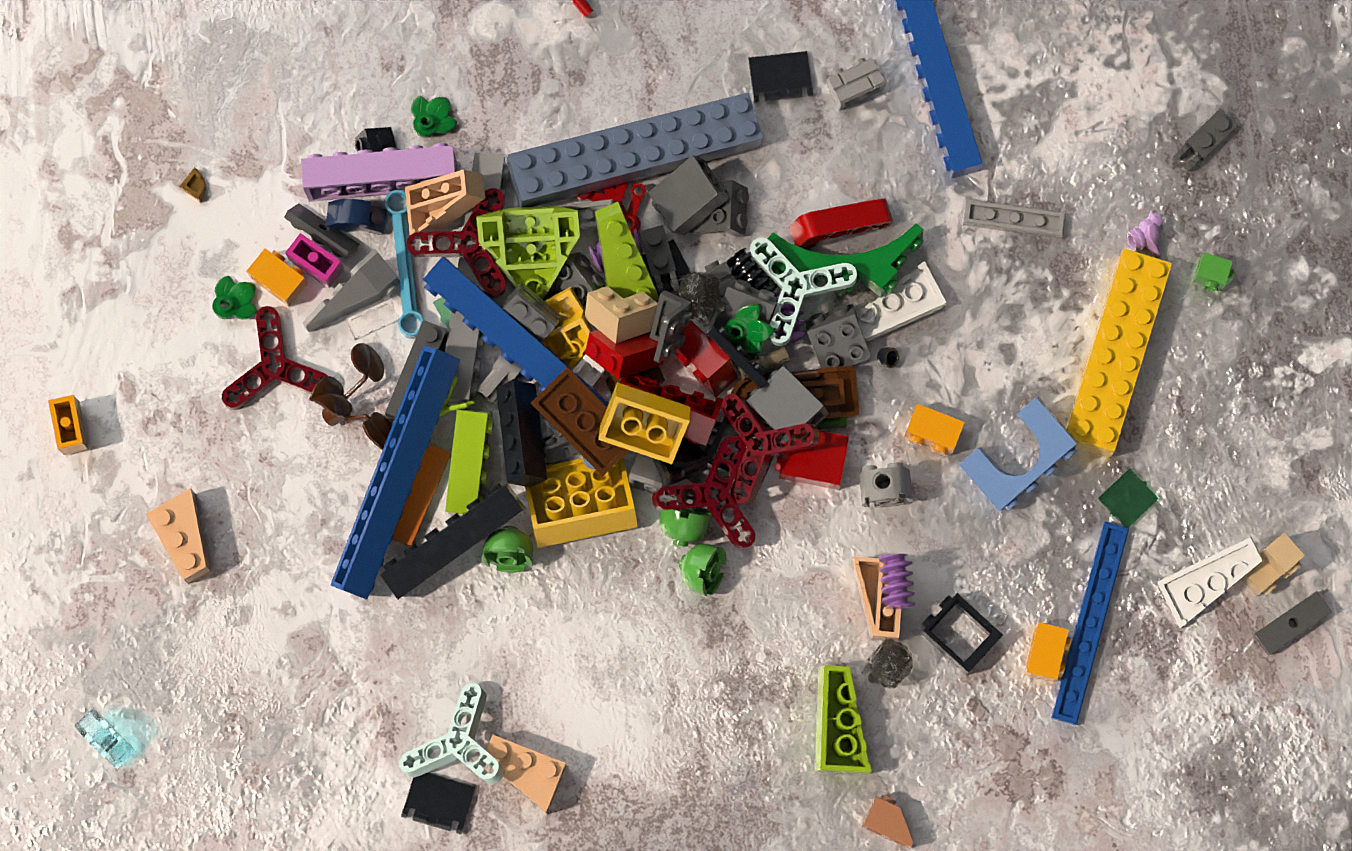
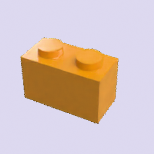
M264 248L246 272L253 281L289 307L307 285L303 277L305 273L296 265L292 267L284 262L286 259L276 250H273L271 253Z
M74 395L48 400L57 449L63 455L89 450L79 400Z
M917 404L904 436L909 438L908 441L914 445L922 446L925 444L933 447L932 451L937 454L946 456L948 453L952 455L965 422Z
M1041 622L1035 625L1024 672L1025 676L1053 683L1058 677L1063 676L1065 662H1062L1064 652H1068L1071 643V637H1067L1068 629Z

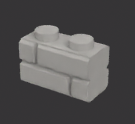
M865 58L858 59L852 63L851 68L845 71L843 68H839L830 73V77L827 79V87L839 110L884 90L886 84L873 58L865 60Z

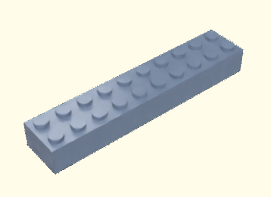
M749 92L511 153L508 154L507 165L520 208L535 207L673 171L692 155L702 158L707 162L757 149L761 146L763 136Z

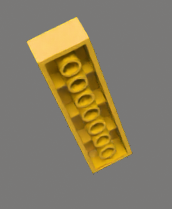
M1123 248L1120 253L1066 428L1079 442L1076 447L1109 458L1115 452L1172 263Z

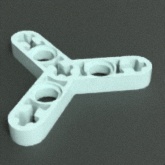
M757 238L751 243L750 251L753 259L782 289L770 326L775 329L774 331H779L781 321H777V318L784 322H791V325L787 323L784 325L786 336L776 339V334L773 333L769 337L770 341L776 346L786 345L790 341L805 297L846 289L856 283L857 271L852 264L841 263L799 272L767 238ZM759 245L761 247L767 246V254L771 257L767 264H765L767 257L763 253L756 254L758 252L757 246ZM776 262H782L785 264L786 270L782 274H775L771 270L772 265ZM843 270H847L848 274H853L849 276L848 281H844L842 277L836 278V284L832 285L830 272H834V277L841 276ZM817 275H825L827 277L828 283L824 287H817L813 283ZM799 281L802 289L796 290L795 299L790 298L792 287L789 284ZM784 304H792L795 307L794 314L784 316L780 311Z
M470 683L462 689L448 734L410 750L401 757L400 768L408 776L418 777L459 759L485 783L494 785L501 781L504 776L503 766L474 741L487 698L486 692L478 684ZM464 716H472L468 724L461 725V720ZM440 748L441 753L439 757L431 759L432 752ZM475 752H480L479 759L474 763H470L471 755ZM486 764L494 770L492 774L483 768Z

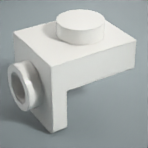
M585 354L573 371L593 387L606 369Z

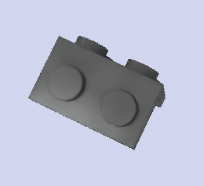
M733 180L720 181L719 183L729 199L690 230L689 233L700 234L725 231L735 237L745 236L748 224L746 216L747 203L749 201L748 188Z
M581 252L571 253L543 300L545 301L572 287L582 307H584L587 302V294L606 287L605 281L599 274H596L590 266V260L584 254H581Z
M663 291L660 294L649 337L658 341L654 361L658 363L665 358H669L677 348L680 349L686 339L684 334L685 327L690 322L692 315L689 312L692 302L668 291Z
M853 303L850 305H838L833 311L825 314L816 313L806 320L807 334L821 368L852 366L870 358V351L859 326L857 312Z

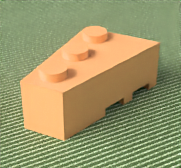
M460 170L405 187L410 235L416 232H440L484 200L483 174Z
M191 488L146 514L181 577L187 584L211 571L196 502V493Z
M853 556L851 562L871 640L897 642L900 634L901 609H885L889 605L882 603V599L889 595L881 593V589L887 585L881 583V578L886 576V574L881 573L880 568L887 564L879 562L878 558Z
M492 735L486 751L503 766V778L548 814L566 769V763Z

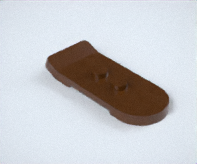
M838 366L790 372L828 411L829 414L823 420L853 418L859 414L856 370L854 367ZM765 374V375H764V377L767 379V381H768V377H769L770 374ZM750 378L744 381L740 379L733 387L731 394L743 396L748 400L751 392L757 388V385ZM733 401L732 410L738 411L735 407L738 402ZM756 413V415L758 416V418L760 419V421L762 422V424H763V425H768V424ZM750 418L744 421L745 424L753 426Z

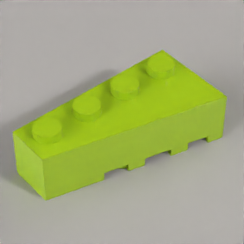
M619 202L595 211L606 286L610 287L623 299L644 292L654 301L659 300L655 285Z
M467 408L457 410L445 512L464 514L468 511L466 506L477 498L480 501L484 500L485 496L481 495L482 484L486 485L487 469H484L485 460L489 459L490 455L488 438L493 430L491 411Z
M823 665L818 668L815 772L861 775L872 773L866 752V742L863 738L860 714H858L851 670L848 666Z

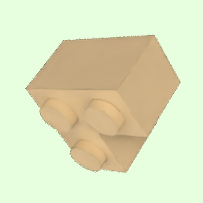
M606 286L587 294L585 319L616 344L650 332L658 303L644 292L623 299L610 287Z
M1283 533L1260 552L1263 561L1244 575L1241 580L1256 596L1262 592L1267 595L1278 586L1275 581L1280 576L1286 579L1302 566L1299 561L1305 555Z

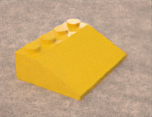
M623 457L604 476L596 469L588 468L584 464L583 458L546 465L547 480L531 488L525 487L537 548L638 527Z

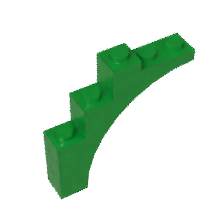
M914 224L902 236L885 246L868 252L850 255H828L808 251L787 242L774 232L767 239L799 272L841 263L852 264L857 271V280L853 286L835 291L841 297L847 291L849 293L852 292L859 283L858 280H860L881 298L886 292L891 293L898 285V269L906 262V256L911 251H917L923 244L924 229L918 224ZM760 246L757 249V255L763 253L767 257V262H765L767 264L771 259L766 251L767 246ZM776 262L772 265L771 270L775 274H782L785 272L786 266L782 262ZM843 270L841 276L834 277V272H830L832 285L836 284V278L842 277L844 281H848L849 276L853 274H848L847 270ZM817 275L813 280L816 286L819 283V279L825 284L828 283L825 275ZM799 281L789 284L795 291L799 288L802 289Z

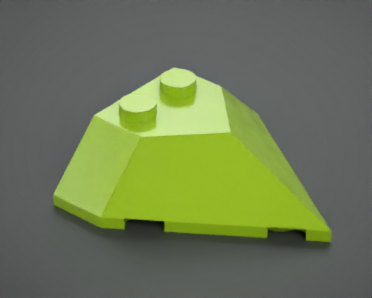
M559 206L502 209L477 216L478 239L481 246L490 253L495 263L516 288L521 283H524L543 300L580 237L578 210Z

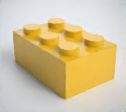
M617 382L600 425L599 440L672 464L690 421V407Z

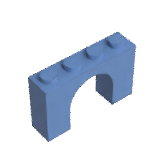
M1035 397L1017 413L1039 442V458L1036 465L1029 472L1023 475L1006 473L982 447L977 448L959 464L999 511L1004 508L1008 511L1020 502L1017 498L1024 491L1029 494L1039 485L1037 480L1042 475L1050 476L1058 469L1057 462L1062 458L1067 461L1078 451L1075 448L1079 444L1077 439L1040 397Z

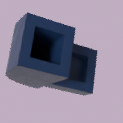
M334 200L328 202L326 227L344 232L358 229L381 235L384 234L387 209L373 206L370 201Z

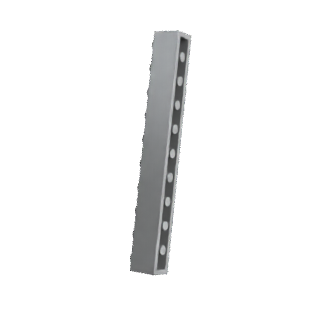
M474 153L472 172L483 174L484 192L490 188H496L503 193L505 198L506 189L502 188L503 179L508 180L509 176L505 157ZM498 196L488 197L490 204L486 210L487 212L491 213L490 208L494 203L499 204ZM476 206L466 212L464 226ZM477 218L474 220V225H475L476 227H477ZM467 238V241L461 244H464L466 249H471V245L476 243L472 242L471 238ZM459 256L458 269L483 290L463 256ZM480 258L476 260L474 266L477 270L483 271L488 268L489 262L487 259ZM458 311L455 314L451 312L445 353L461 359L456 374L458 380L449 399V402L452 403L468 402L472 398H476L478 383H474L475 373H480L481 358L477 357L479 349L484 347V340L481 338L484 334H481L478 328L474 331L462 321L465 317Z

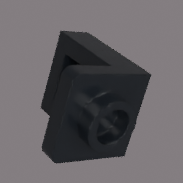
M391 127L366 128L355 137V149L357 152L360 150L382 152L385 148H397Z

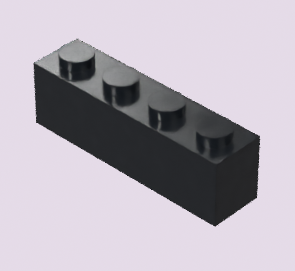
M512 379L496 388L507 483L531 488L547 480L539 411L531 404L537 397L536 385Z

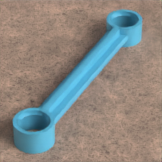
M394 190L386 196L385 206L387 212L392 216L403 312L399 318L398 325L405 337L414 339L419 329L416 332L408 333L404 331L402 324L408 317H416L419 319L421 326L423 318L417 309L412 256L406 245L407 238L409 237L407 205L399 212L393 211L389 207V203L394 197L400 196L406 200V193L402 190Z

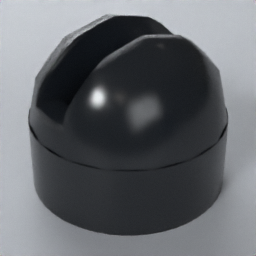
M882 348L877 353V361L883 367L894 368L898 364L899 353L895 348Z

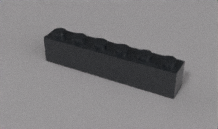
M497 483L487 491L489 496L484 500L475 499L466 506L468 511L460 516L456 513L445 521L447 524L445 528L439 531L436 527L424 536L426 539L424 543L418 546L415 542L403 551L405 553L403 558L397 561L394 557L383 565L385 570L380 576L397 600L525 509V506L508 483L503 486Z

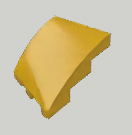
M569 287L544 301L560 315L557 326L542 340V343L573 370L586 351L589 332L593 330L590 322L585 319V311L572 287Z

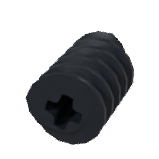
M746 248L739 250L726 261L729 268L733 267L731 270L732 275H739L737 280L748 282L751 285L750 287L758 290L765 289L772 293L778 285L776 283L769 284L772 278L769 275L763 276L765 271L762 268L758 269V263L755 260L752 261L751 251L746 252Z

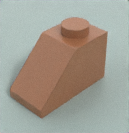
M882 795L881 798L875 797L862 827L910 849L913 845V840L900 807L895 805L896 801L885 795Z

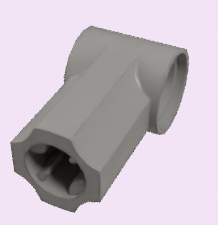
M502 356L497 359L492 367L493 370L476 389L484 399L492 404L497 400V387L512 379L518 380L522 376L520 373L522 367L516 362L511 365Z

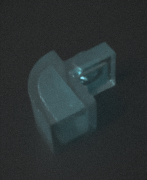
M94 707L74 725L85 740L116 769L136 751Z

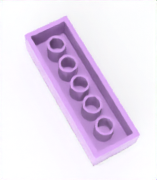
M446 143L434 144L433 147L429 148L414 145L406 150L390 147L383 149L382 152L360 150L358 154L336 152L332 156L322 157L320 154H311L307 158H301L303 189L309 202L388 195L394 190L405 192V187L457 172L453 145L448 146Z

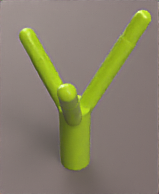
M457 376L453 378L448 398L444 401L440 411V417L449 411L475 405V401L448 405L458 380Z

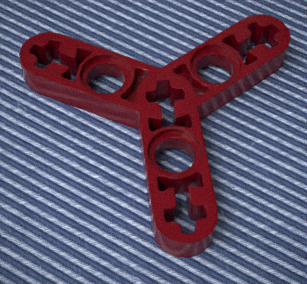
M496 188L486 190L485 199L476 205L462 231L412 233L406 242L409 253L414 257L463 256L485 293L492 298L502 296L506 291L505 279L488 251L479 243L478 228L474 225V220L477 216L489 213L486 211L490 204L488 197L493 198L496 195L499 204L494 203L490 212L502 210L505 205L503 193ZM432 238V251H429V245H422L420 250H416L415 246H411V244L416 243L417 239H421L422 244H429L428 239ZM454 238H458V243H465L467 238H471L472 242L476 244H472L471 249H466L464 244H459V250H455ZM439 239H449L451 242L450 247L447 250L438 249L436 243ZM480 258L487 259L489 262L488 268L483 271L477 270L474 266L476 260ZM490 273L496 283L501 282L499 284L500 289L497 291L494 288L489 289L491 285L487 276Z
M271 306L261 307L256 314L261 361L222 392V401L228 409L238 410L276 381L311 394L315 384L309 382L310 374H313L311 378L316 382L328 376L323 372L285 358L280 316L277 310ZM266 313H270L273 317L275 316V318L270 320L273 330H268L265 320H261L265 318ZM274 336L278 339V344L275 348L268 349L264 346V341L267 337ZM270 355H275L276 363L281 365L275 373L268 369V367L272 366ZM294 370L304 371L305 376L301 382H293L291 380V373ZM252 376H258L261 379V384L256 389H251L247 386V381ZM242 384L249 394L245 396L244 392H242L237 397L239 400L237 403L233 401L228 403L230 400L229 394L233 392L236 395L242 390L238 386Z
M736 394L725 396L721 404L722 411L747 446L731 488V497L734 502L743 505L753 503L757 497L771 456L815 447L820 440L819 430L813 425L799 424L767 431L743 396ZM733 401L738 402L735 405L738 411L731 410L733 408ZM750 418L753 423L752 429L749 432H745L743 429L744 421ZM810 432V437L807 440L797 439L796 435L802 436ZM786 433L789 437V442L786 447L782 448L779 444V439L782 434ZM758 440L765 441L762 444L764 448L763 450L758 449L760 447V443ZM755 462L757 472L755 475L750 476L748 466L750 463ZM744 479L752 480V484H749V482H744ZM741 489H744V491L747 492L746 497H743V495L740 494Z
M731 436L723 440L705 483L658 488L652 495L653 505L663 511L707 507L735 547L747 548L751 546L756 538L755 531L728 493L746 450V445L738 436ZM735 442L738 452L732 453L729 460L723 459V456L728 457L730 455L731 448L728 447V444ZM720 464L728 466L729 475L727 478L719 476L717 470ZM687 489L695 493V500L692 504L687 503L683 498V494ZM717 489L718 494L716 498L710 499L711 490ZM664 492L666 496L677 495V500L667 501L666 506L664 501H660L659 498L664 495ZM726 501V504L716 509L715 506L720 505L719 502ZM726 508L731 509L734 513V519L730 523L726 522L722 517V513ZM738 522L741 523V525L736 526V529H730V527L737 525ZM739 531L747 533L745 537L746 542L739 541Z

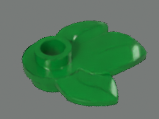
M422 96L414 99L411 105V114L414 117L413 129L420 137L428 138L436 132L448 133L456 126L457 121L448 116L450 110L449 99L446 97H436L430 100V102Z
M230 276L221 278L216 284L214 291L216 298L213 301L212 310L217 317L221 319L236 317L243 320L254 316L258 312L257 308L250 303L255 295V284L250 282H238L235 284ZM221 304H228L229 307L223 308L221 307Z
M757 304L740 308L736 318L730 319L724 327L731 336L728 340L732 343H738L750 354L761 353L762 346L760 342L767 340L775 330L769 324L758 320L760 305ZM732 328H738L740 334L735 335L732 332Z

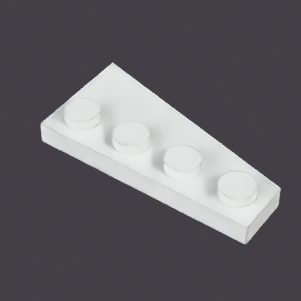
M924 261L912 273L901 278L891 293L886 292L881 298L879 297L857 312V320L865 341L868 342L946 307L947 303Z
M1252 537L1158 581L1157 584L1179 628H1181L1263 561Z

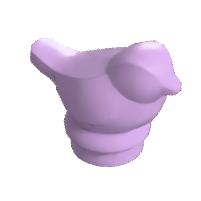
M1149 211L1147 219L1141 221L1138 228H1133L1132 231L1127 233V241L1133 251H1142L1147 248L1155 258L1161 257L1157 248L1159 228L1162 225V217L1159 214Z

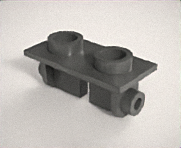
M552 435L542 439L545 464L548 462L552 464L566 458L563 449L567 447L571 456L579 453L562 435L558 437Z

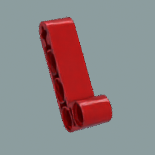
M880 198L805 213L799 216L789 226L794 245L808 250L817 246L822 240L879 230L892 225L894 222L886 198Z

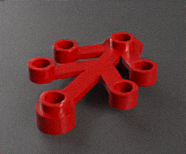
M628 182L617 185L616 189L613 186L604 188L605 194L592 191L588 192L585 196H576L580 201L588 200L594 202L613 199L614 203L619 202L626 221L629 220L633 223L629 227L632 235L634 236V229H636L637 233L639 232L641 222L637 212L641 199L646 195V187L642 183H636L632 186V199L627 211L622 201ZM636 188H641L643 190V193L641 195H637L634 193V190Z

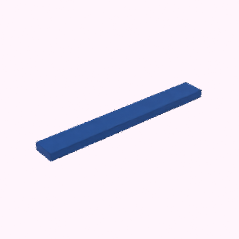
M1105 521L1103 523L1051 719L1077 725L1129 528Z

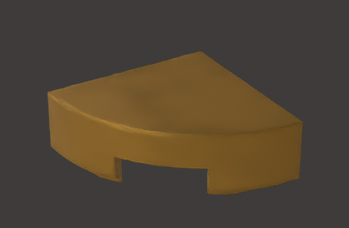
M194 167L179 187L201 203L205 195V181L201 173Z

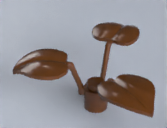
M358 343L351 350V361L354 367L363 374L362 379L344 395L342 384L334 377L326 376L315 385L309 400L324 408L322 410V417L330 426H335L343 420L346 423L354 420H365L362 424L365 434L383 451L392 427L390 421L378 412H374L370 416L367 414L350 416L353 408L347 399L368 377L372 381L378 382L384 375V365L378 353L369 345Z

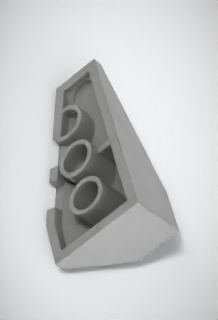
M375 248L350 271L352 276L348 282L339 283L334 288L333 298L322 301L302 324L308 332L375 303L385 296L389 297L398 289V276Z
M638 454L629 475V486L631 488L653 494L658 488L665 487L652 457ZM684 479L670 486L688 485L693 483L688 479ZM690 489L685 490L683 494L684 500L692 504L695 500V493ZM665 492L664 495L660 496L668 500H677V495L666 496ZM720 503V505L715 506L716 509L722 506V504ZM707 507L697 508L710 513ZM728 508L724 509L722 517H727Z

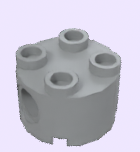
M889 463L887 468L877 469L875 465L862 467V473L859 474L862 506L869 507L870 503H874L875 508L892 507L905 504L904 499L909 503L912 502L910 469L903 467V463ZM890 481V485L887 488L881 489L884 482Z

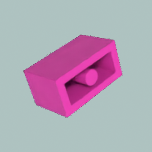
M301 233L285 252L290 262L328 288L332 286L344 270L339 259Z

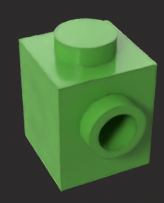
M1203 252L1199 258L1192 282L1203 285V288L1209 291H1222L1225 285H1230L1234 270L1231 269L1233 261Z

